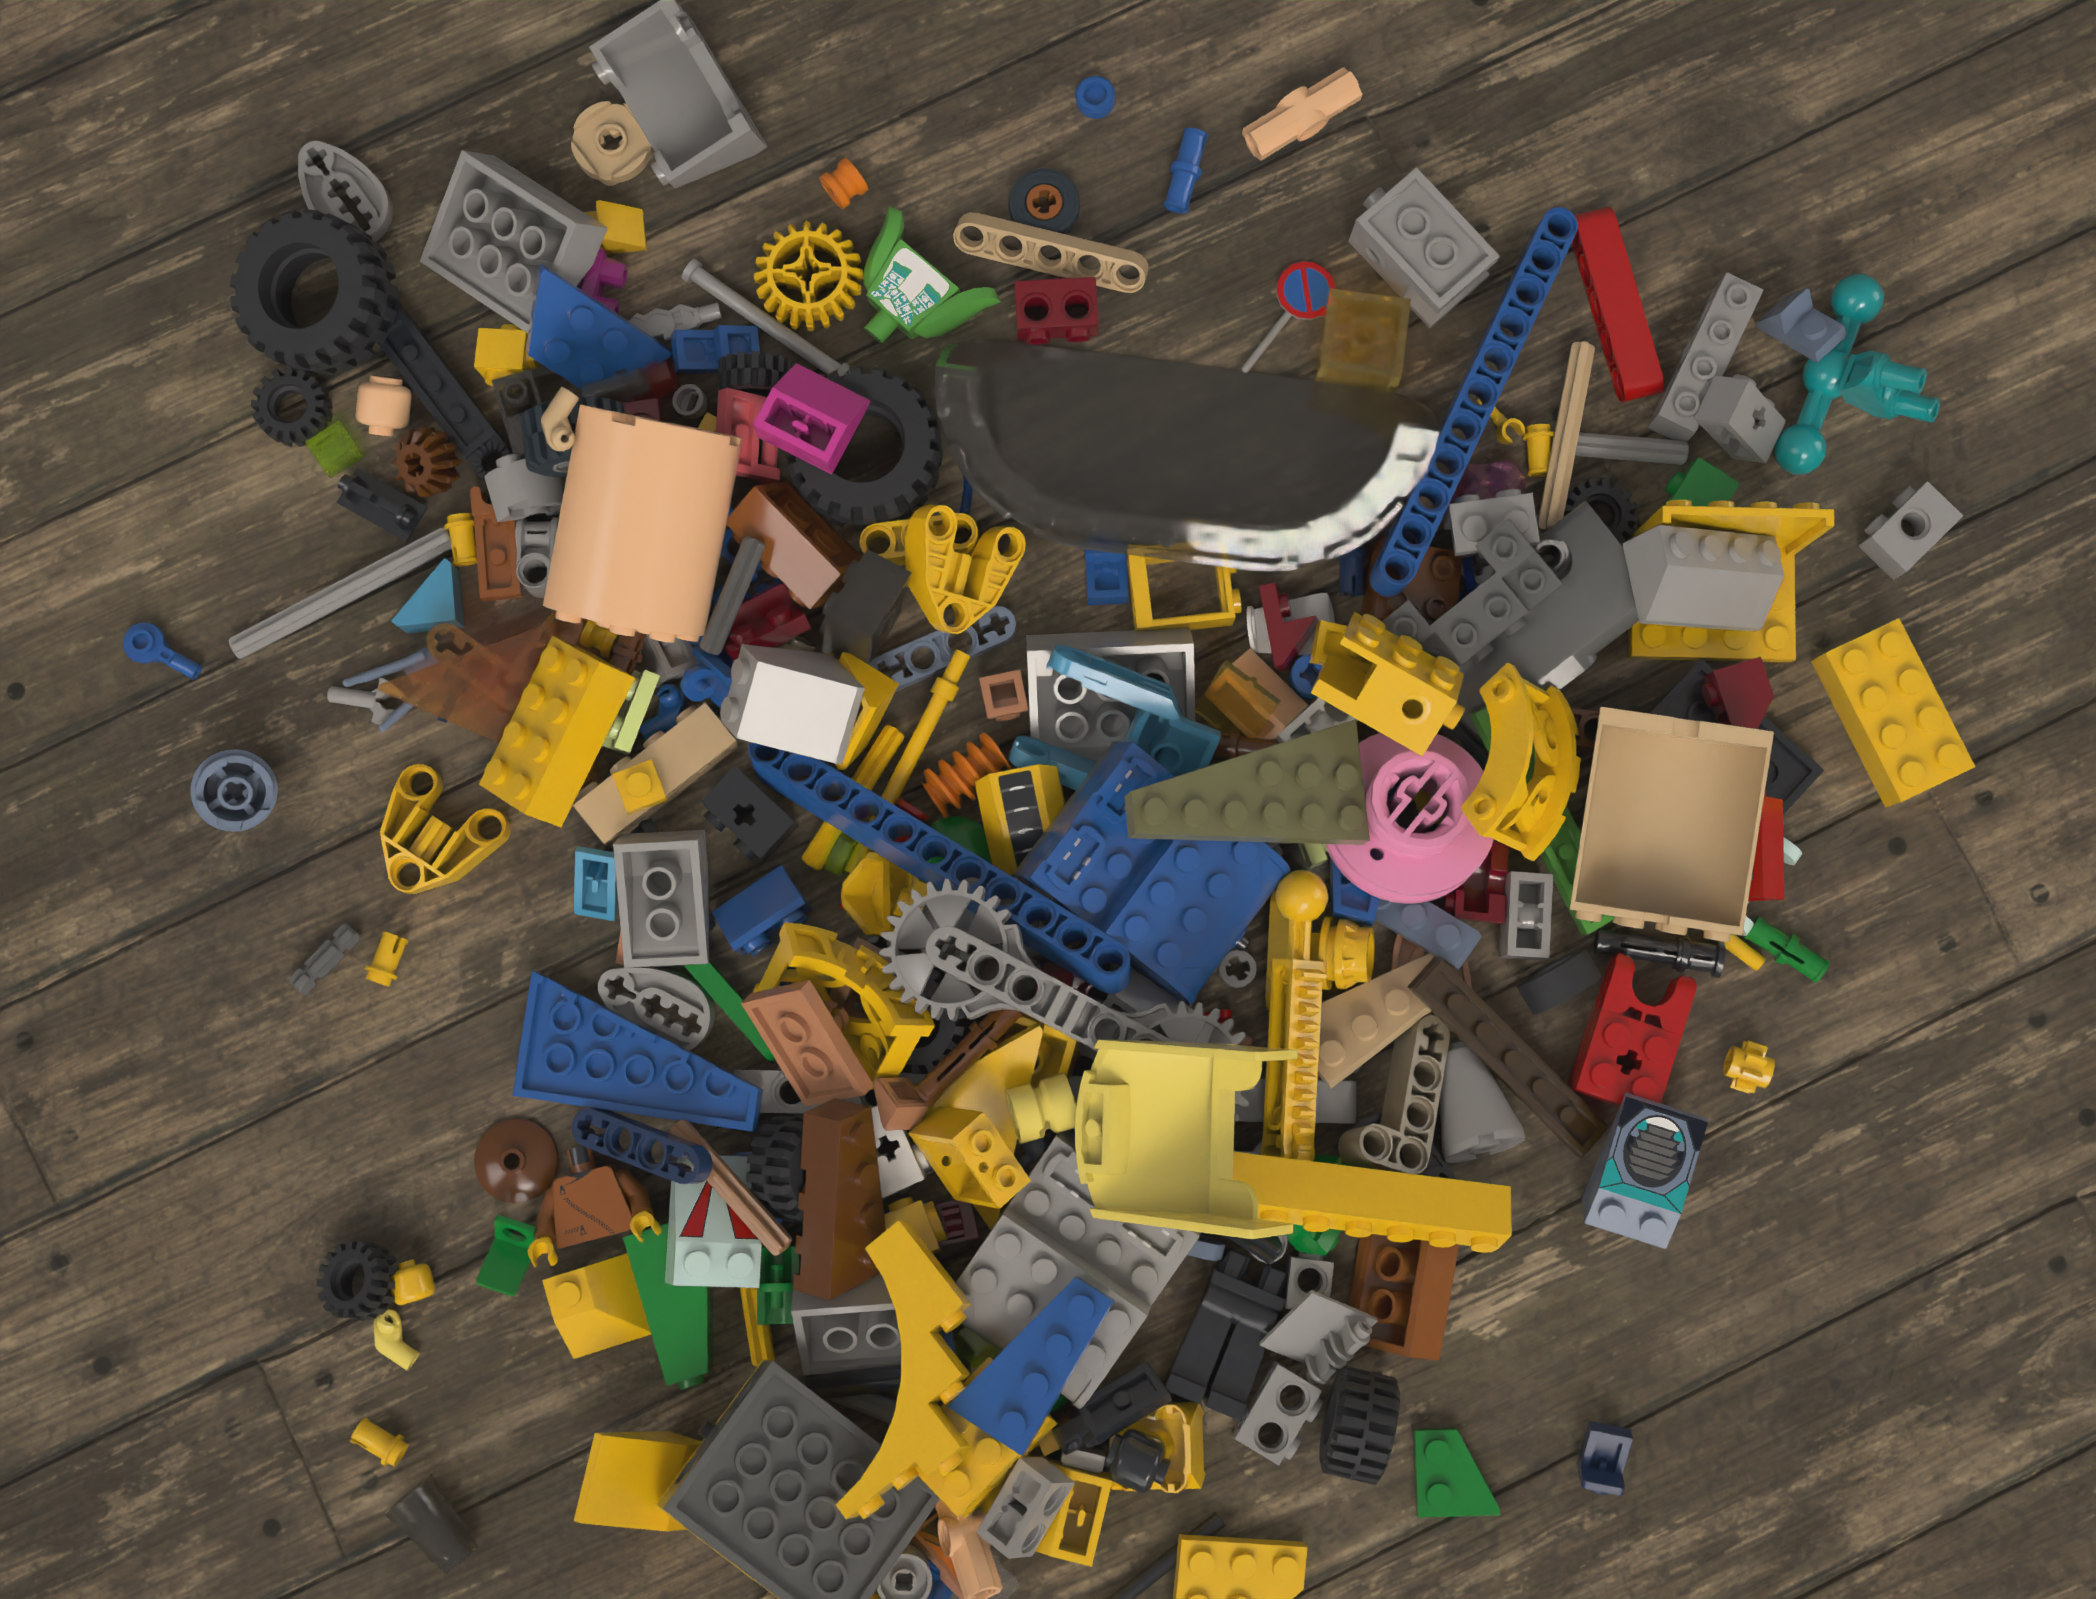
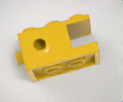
M1354 612L1340 644L1373 662L1371 667L1365 673L1330 653L1318 674L1311 693L1423 756L1442 724L1453 730L1465 711V707L1456 703L1464 673L1459 671V666L1452 660L1443 656L1435 658L1423 651L1422 645L1415 639L1406 635L1398 637L1385 629V624L1378 618L1369 614L1361 616Z
M989 1356L963 1383L965 1388L994 1359ZM952 1401L945 1405L943 1403L941 1409L969 1446L960 1453L964 1460L947 1475L942 1476L938 1471L936 1474L926 1476L920 1467L917 1466L915 1469L919 1473L918 1476L957 1517L962 1515L967 1519L1011 1473L1018 1459L1025 1458L1057 1425V1422L1049 1414L1026 1453L1021 1456L948 1408Z

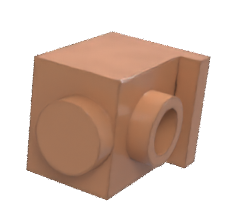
M1020 670L979 678L988 719L996 718L998 722L1020 717L1022 712L1029 711Z

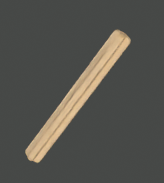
M1586 341L1574 342L1570 348L1537 522L1538 530L1546 532L1564 517L1595 353V347Z

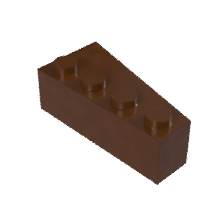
M832 1099L804 1112L800 1169L806 1170V1183L802 1192H799L798 1209L804 1211L803 1234L796 1235L795 1253L801 1254L800 1273L794 1274L793 1290L826 1300H831L880 1274L865 1248L886 1231L872 1109L870 1106L839 1099Z

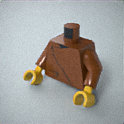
M580 1146L567 1150L572 1175L554 1179L553 1186L545 1193L536 1220L535 1241L530 1244L528 1255L532 1265L537 1267V1258L541 1254L548 1253V1261L553 1266L558 1261L553 1246L555 1243L557 1249L629 1230L633 1232L640 1242H644L642 1232L646 1227L651 1226L657 1236L661 1234L662 1228L653 1217L654 1213L647 1188L628 1170L619 1169L617 1164L597 1168L593 1150Z

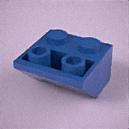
M780 865L712 911V914L733 950L743 956L752 954L755 957L774 944L771 937L780 932L784 922L805 924L809 920L805 914L810 912L812 907L787 870Z

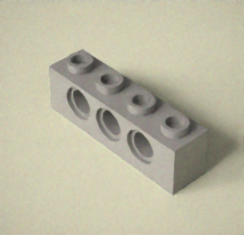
M1726 272L1714 287L1647 428L1672 440L1686 442L1696 433L1699 423L1694 418L1714 376H1723L1761 297L1763 289Z

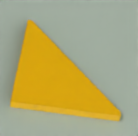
M1038 1021L1004 1040L993 1051L987 1050L933 1106L929 1105L920 1122L939 1106L983 1111L1014 1155L1018 1138L1010 1117L1005 1090L1027 1083L1031 1085L1044 1030L1043 1022ZM944 1156L942 1161L947 1165L949 1159L947 1156ZM973 1204L991 1230L999 1219L1001 1208Z

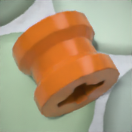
M847 158L840 160L837 163V169L833 172H825L819 176V180L827 194L842 210L850 205V199L855 195H863L869 190L861 174Z

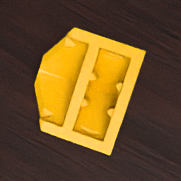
M868 852L842 883V906L866 935L882 937L881 932H894L895 926L888 921L887 917L888 915L896 916L893 914V910L900 892L905 891L908 893L915 880L919 881V879L876 852Z

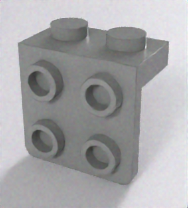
M1519 489L1500 491L1496 493V498L1483 500L1479 499V495L1458 497L1454 499L1455 503L1448 505L1442 521L1444 530L1451 529L1454 556L1480 553L1475 545L1509 518L1532 546L1538 545L1540 542L1533 493L1521 494Z

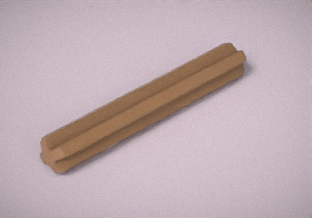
M682 1119L674 1124L669 1130L670 1134L702 1145L709 1151L713 1163L712 1171L706 1179L708 1183L771 1254L777 1256L785 1251L792 1241L790 1234L688 1120Z

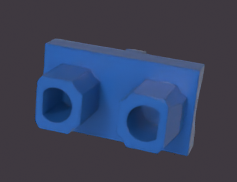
M700 645L693 646L692 654L696 657L697 666L685 671L681 680V690L692 701H702L709 698L721 709V704L724 698L728 696L732 682L731 669L733 661L725 651L719 655H714L701 649Z

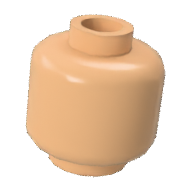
M370 376L369 382H363L359 385L355 416L361 424L369 425V434L394 436V429H402L409 424L412 393L410 389L402 386L403 380Z

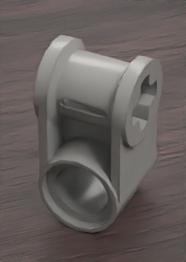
M553 517L551 521L527 522L526 518L519 519L516 522V574L524 588L534 597L544 598L559 517ZM538 568L547 569V576L539 583L530 582V575L534 570Z

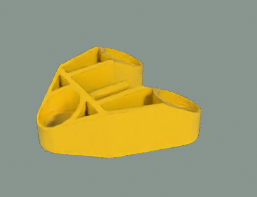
M928 504L916 510L908 524L905 537L906 583L930 624L940 632L959 634L964 632L996 605L1023 557L1026 542L1024 535L1017 528L996 526L990 528L981 536L971 556L954 552L952 548L958 524L956 514L948 506ZM939 512L942 515V523L937 532L932 534L929 529V519L933 513ZM1006 533L1010 537V544L1005 553L1001 555L998 550V541ZM949 604L954 611L955 617L954 624L948 626L943 618L944 610Z
M415 764L402 771L393 788L380 830L388 878L397 890L407 894H417L459 881L503 845L511 834L510 821L503 813L494 809L476 811L457 832L453 833L432 864L430 862L453 830L449 825L432 815L410 849L407 848L430 815V809L443 790L441 775L435 769L424 764ZM420 773H429L433 779V787L425 795H417L412 789V781ZM497 817L501 822L502 830L494 839H485L480 833V825L485 818ZM414 863L420 869V880L415 885L406 887L401 883L399 873L405 865Z

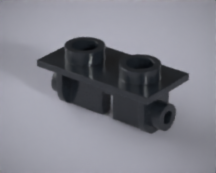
M358 468L352 476L344 474L338 483V488L342 490V494L337 500V504L408 542L428 508Z

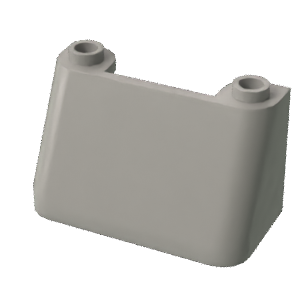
M676 0L658 1L589 46L596 58V61L592 63L596 74L604 85L611 82L619 90L655 151L653 156L656 162L651 164V167L664 186L670 183L674 188L681 187L751 158L768 148L702 34Z

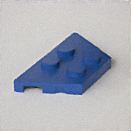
M541 264L539 266L536 299L533 300L531 311L532 325L528 331L526 343L528 356L591 396L598 397L667 360L672 355L667 346L545 265Z

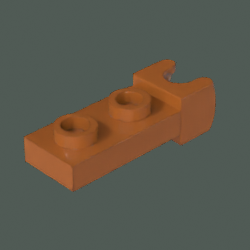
M474 486L470 490L472 515L474 517L480 599L485 602L524 598L523 585L516 574L517 547L515 530L517 520L497 522L493 505L488 504L487 496L482 493L479 487Z

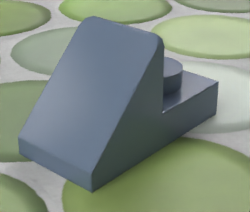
M1803 288L1784 296L1756 322L1758 329L1816 363L1846 337L1844 325L1813 308L1808 288Z

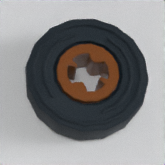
M1039 168L1028 171L1016 181L1010 192L1008 210L1013 222L1067 234L1072 230L1079 218L1080 198L1077 188L1068 176L1055 169ZM1042 197H1047L1049 204L1051 202L1055 203V205L1049 207L1048 213H1040V207L1036 209L1033 207L1039 204Z

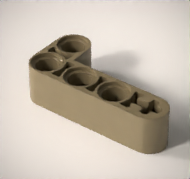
M1428 1015L1421 1018L1395 1039L1380 1125L1370 1124L1345 1131L1339 1139L1338 1151L1340 1157L1349 1166L1408 1174H1419L1427 1168L1450 1040L1448 1027L1436 1015ZM1414 1071L1417 1075L1418 1083L1415 1080ZM1407 1111L1410 1114L1411 1123L1408 1121ZM1363 1139L1367 1143L1368 1152L1364 1150ZM1400 1152L1403 1155L1404 1164L1400 1160Z

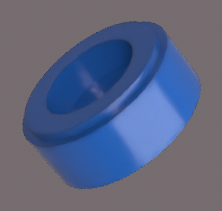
M1101 76L1087 77L1076 88V105L1079 111L1086 117L1092 119L1103 118L1113 110L1115 106V90L1111 82Z

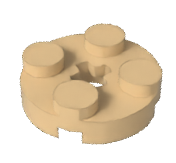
M610 101L593 104L578 116L573 127L575 131L572 136L571 149L578 165L588 176L599 180L604 185L614 186L619 182L628 181L641 173L648 164V161L653 157L654 150L628 105L623 103L624 106L611 104ZM609 134L613 138L621 136L623 139L619 142L620 147L615 150L603 149L606 145L605 136Z

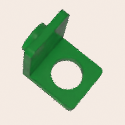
M497 1215L494 1220L495 1239L476 1278V1283L478 1286L513 1297L517 1294L531 1263L528 1248L535 1241L534 1237L537 1228ZM506 1228L519 1231L525 1237L515 1235L509 1232Z

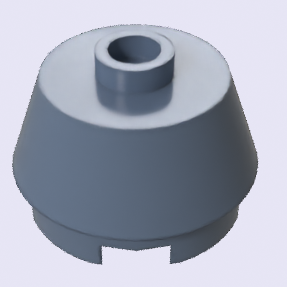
M225 750L208 757L198 767L191 782V799L196 812L206 823L224 831H244L257 826L269 816L277 800L278 786L272 769L262 758L244 750Z

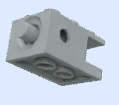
M1417 167L1387 193L1379 187L1367 197L1363 203L1367 211L1356 219L1348 241L1429 328L1435 325L1484 282L1490 275L1487 270L1500 257Z

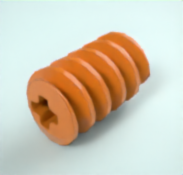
M984 732L979 735L981 748L970 741L966 743L967 757L956 750L952 752L953 766L942 759L939 760V775L928 768L924 770L926 783L923 784L921 782V784L945 819L949 817L946 804L950 803L959 810L963 808L960 795L964 794L973 801L977 799L974 788L976 781L988 774L1001 772L1003 767L1012 770L994 740Z

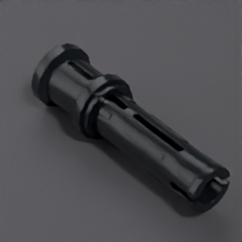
M1598 928L1594 938L1593 951L1595 954L1601 953L1612 956L1619 952L1635 960L1670 964L1676 972L1683 973L1686 969L1708 972L1711 977L1720 978L1725 962L1726 947L1724 941L1717 940L1714 944L1691 941L1689 936L1686 935L1677 936L1675 940ZM1624 943L1653 948V950L1620 946V944ZM1664 950L1672 951V953H1666ZM1693 955H1701V956H1707V958H1699V957H1692V956H1693Z

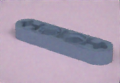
M994 606L972 624L979 623L980 631L991 626V618L997 616L1000 621L1007 620L1009 622L1005 626L1004 635L998 636L996 631L984 634L983 637L987 643L979 645L977 632L972 626L964 631L972 638V646L968 651L964 652L971 656L970 659L1003 646L1012 640L1016 632V621L1010 610L1005 607ZM937 630L877 656L869 665L878 671V667L881 665H886L888 670H892L900 666L896 658L904 655L906 667L912 676L904 678L903 670L892 675V680L899 683L897 692L946 670L954 654V651L951 650L948 644L952 634ZM918 648H928L935 655L934 663L928 669H918L911 662L912 654Z

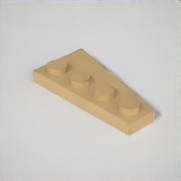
M1429 953L1371 980L1370 983L1359 985L1321 1004L1318 1075L1330 1089L1431 1012L1407 986L1434 958L1433 955Z

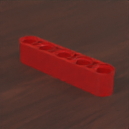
M1607 206L1576 214L1574 216L1577 219L1578 228L1571 244L1616 396L1621 403L1662 393L1664 390V379L1615 212L1612 207Z

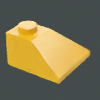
M627 1253L542 1280L554 1323L573 1359L651 1335Z

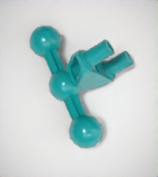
M1864 273L1850 274L1841 279L1833 289L1831 298L1832 310L1837 316L1836 321L1844 325L1846 337L1818 363L1809 358L1804 364L1802 379L1804 387L1809 393L1797 424L1783 429L1775 443L1774 456L1777 464L1783 470L1793 475L1808 474L1817 469L1825 459L1827 444L1820 430L1832 400L1841 396L1845 403L1851 404L1872 416L1887 420L1897 418L1900 415L1933 423L1937 417L1940 400L1935 397L1920 395L1927 377L1925 368L1891 362V358L1886 353L1877 351H1866L1857 355L1851 354L1849 357L1860 326L1875 319L1883 308L1884 292L1882 286L1876 279Z

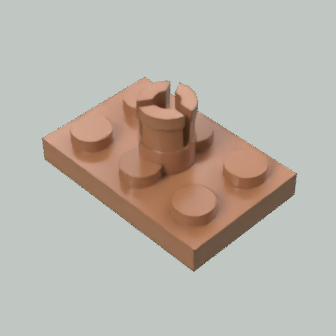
M810 980L750 993L742 1001L743 1008L804 1106L822 1104L832 1099L843 1100L865 1096L873 1087V1083L863 1069L862 1064L842 1034V1031L849 1023L847 1012L842 1007L832 1018L831 1013L835 1010L838 1003L833 1001L823 1002Z

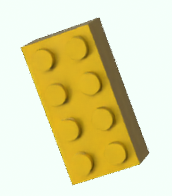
M1899 618L1834 648L1811 661L1885 808L1903 802L1975 768L1959 733Z
M552 635L546 649L541 654L540 661L528 686L522 693L521 700L509 724L504 729L503 736L491 761L485 768L479 785L523 814L562 827L635 677L593 653Z

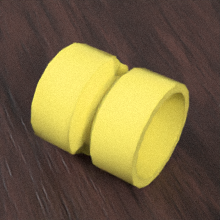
M1064 1073L1041 1079L1037 1088H1033L1027 1083L1005 1090L1010 1117L1020 1144L1043 1138L1047 1129H1051L1056 1134L1075 1129L1076 1104L1068 1079Z

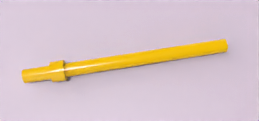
M955 650L942 678L937 677L930 692L934 694L881 796L893 805H896L947 702H953L959 690V687L956 685L971 657L960 650ZM871 816V818L869 819V821L874 820L876 817H875V816ZM858 842L844 870L851 873L863 856L868 852H872V850Z

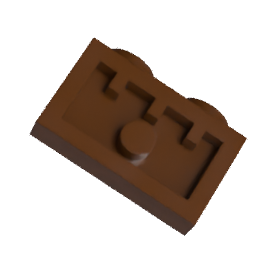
M1387 537L1371 545L1361 616L1369 614L1383 621L1406 601L1411 599L1427 620L1433 624L1456 605L1463 555L1454 556V551L1429 546L1411 582L1400 594L1394 597H1385L1374 591L1369 577ZM1385 566L1389 577L1401 580L1398 570L1394 567Z

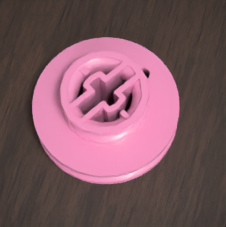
M1377 733L1359 743L1370 841L1363 845L1325 844L1331 859L1342 874L1354 885L1382 900L1415 904L1432 901L1449 894L1462 885L1482 864L1494 840L1490 837L1484 838L1480 836L1461 810V805L1474 791L1484 771L1467 751L1455 742L1436 734L1423 756L1382 733ZM1398 782L1401 783L1399 787L1396 789V791L1393 793V795L1390 797V799L1387 801L1388 793L1393 788V786ZM1420 789L1428 792L1432 799L1407 829L1399 826L1395 820ZM1442 816L1443 821L1439 824V826L1434 831L1428 832L1430 828L1436 823V821Z

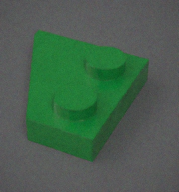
M1456 1428L1412 1429L1416 1516L1418 1518L1500 1515V1508Z

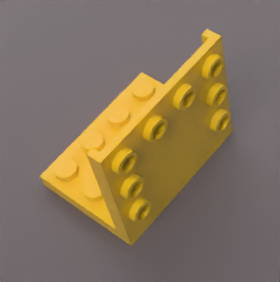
M1671 500L1667 501L1666 506L1658 509L1628 538L1630 540L1658 525L1773 536L1776 538L1777 546L1781 553L1780 560L1784 573L1783 580L1762 629L1754 632L1643 624L1638 621L1628 629V659L1699 660L1702 658L1704 661H1748L1761 657L1763 662H1793L1796 660L1795 555L1834 527V509H1820V504L1812 502L1798 503L1793 505V508H1777V503L1768 501L1752 503L1751 507H1734V502L1713 501L1708 503V507L1692 506V501Z

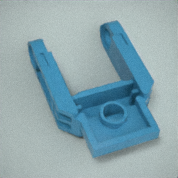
M1066 645L1054 646L1046 665L1047 669L1053 668L1067 677L1080 681L1082 687L1138 708L1124 742H1134L1175 777L1208 767L1221 739V731L1182 717V710L1171 685ZM1017 736L1008 755L1010 762L1018 768L1037 764L1057 766L1061 785L1077 790L1097 763L1029 736Z

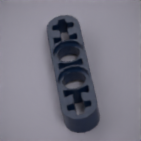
M585 1108L580 1110L573 1119V1137L580 1145L676 1183L699 1184L704 1182L712 1171L713 1162L711 1155L702 1145L615 1112L598 1108ZM591 1122L596 1127L606 1128L605 1133L595 1134V1130L590 1128ZM624 1128L628 1129L631 1135V1144L626 1151L622 1149L619 1142L621 1131ZM657 1140L662 1144L664 1150L663 1158L659 1163L654 1161L651 1154L652 1146ZM678 1158H689V1161L694 1164L693 1171L689 1165L677 1163Z

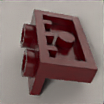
M778 582L742 601L723 648L734 662L738 659L742 644L774 648L811 629L805 614L793 603L786 586L782 582Z

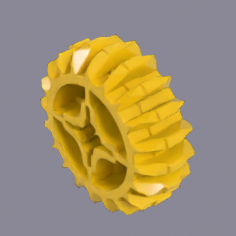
M807 220L803 223V231L799 232L796 231L793 224H789L787 226L789 235L784 237L780 232L775 231L773 237L776 245L764 243L762 248L767 256L756 258V265L761 269L754 273L755 283L761 285L756 292L759 299H767L764 307L768 313L777 310L775 317L778 322L782 323L790 317L791 328L796 330L801 322L805 321L808 331L812 332L815 328L814 321L821 320L823 327L828 329L830 327L829 316L834 315L837 320L842 321L844 313L841 307L854 309L855 301L851 296H858L862 293L861 285L857 283L863 279V270L857 268L861 263L860 255L858 253H851L854 249L851 240L841 242L842 234L838 229L832 231L827 236V226L823 222L817 227L816 231H812L811 224ZM814 250L829 254L839 263L840 267H831V263L818 261L815 258ZM800 252L797 261L792 264L783 265L790 256ZM808 262H810L812 271H814L811 281H809V291L804 281L806 272H808ZM838 284L829 296L817 302L821 291L826 288H834V285ZM786 285L787 289L800 291L803 296V303L787 298L777 286Z

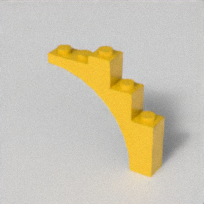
M902 1220L895 1222L865 1248L885 1281L896 1311L901 1340V1382L894 1416L880 1450L861 1479L836 1504L845 1519L854 1518L859 1515L863 1520L868 1518L885 1503L881 1498L883 1494L893 1486L898 1491L919 1475L915 1469L917 1466L920 1467L926 1476L936 1474L938 1471L942 1476L947 1475L964 1460L960 1453L969 1446L937 1402L941 1400L945 1405L952 1401L965 1389L962 1381L971 1375L939 1332L943 1329L947 1334L959 1326L967 1318L964 1311L972 1303L909 1222Z

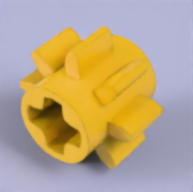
M1749 1040L1748 1042L1743 1041L1741 1048L1731 1046L1723 1065V1075L1732 1078L1730 1088L1754 1094L1756 1086L1765 1089L1769 1085L1775 1068V1060L1765 1056L1768 1049L1767 1046Z

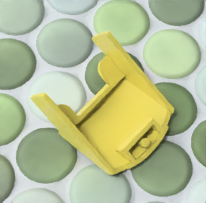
M1113 1039L1097 1041L1094 1048L1099 1050L1091 1070H1084L1075 1118V1149L1078 1173L1081 1184H1088V1189L1095 1208H1089L1093 1218L1246 1239H1258L1293 1233L1292 1223L1258 1219V1201L1254 1189L1248 1183L1233 1180L1235 1091L1250 1090L1256 1086L1261 1076L1262 1061L1298 1059V1050L1224 1043Z

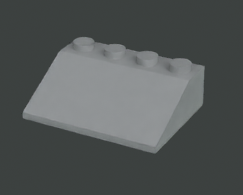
M462 150L420 262L528 333L532 325L531 311L533 300L536 299L539 266L541 264L545 265L577 286L592 267L608 228L496 156Z
M1190 628L1026 635L1030 730L1032 738L1098 762L1112 742H1124L1138 710L1137 707L1082 687L1080 681L1067 677L1053 668L1047 669L1046 665L1055 645H1066L1171 685L1182 710V717L1195 721L1194 642Z

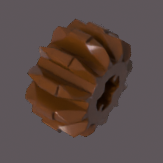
M424 426L417 428V430L406 431L401 435V441L392 446L398 456L390 462L397 466L399 470L395 479L405 480V491L417 492L419 497H430L436 495V493L447 492L452 488V482L461 477L455 466H459L463 462V460L455 457L454 454L458 444L448 443V432L436 431L434 427Z

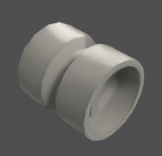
M912 1540L877 1588L881 1599H926L930 1594L932 1576L927 1557L912 1543Z

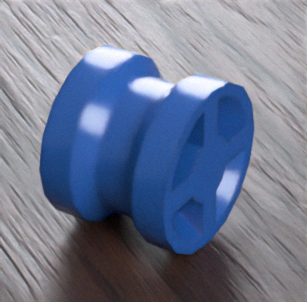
M1311 654L1300 657L1295 662L1289 673L1288 681L1290 688L1299 697L1311 700L1318 698L1311 693V690L1318 677L1316 673L1319 674L1322 665L1309 663Z

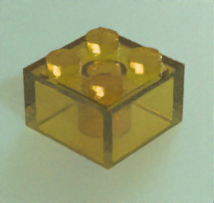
M1330 288L1324 303L1315 381L1395 391L1402 378L1411 299Z

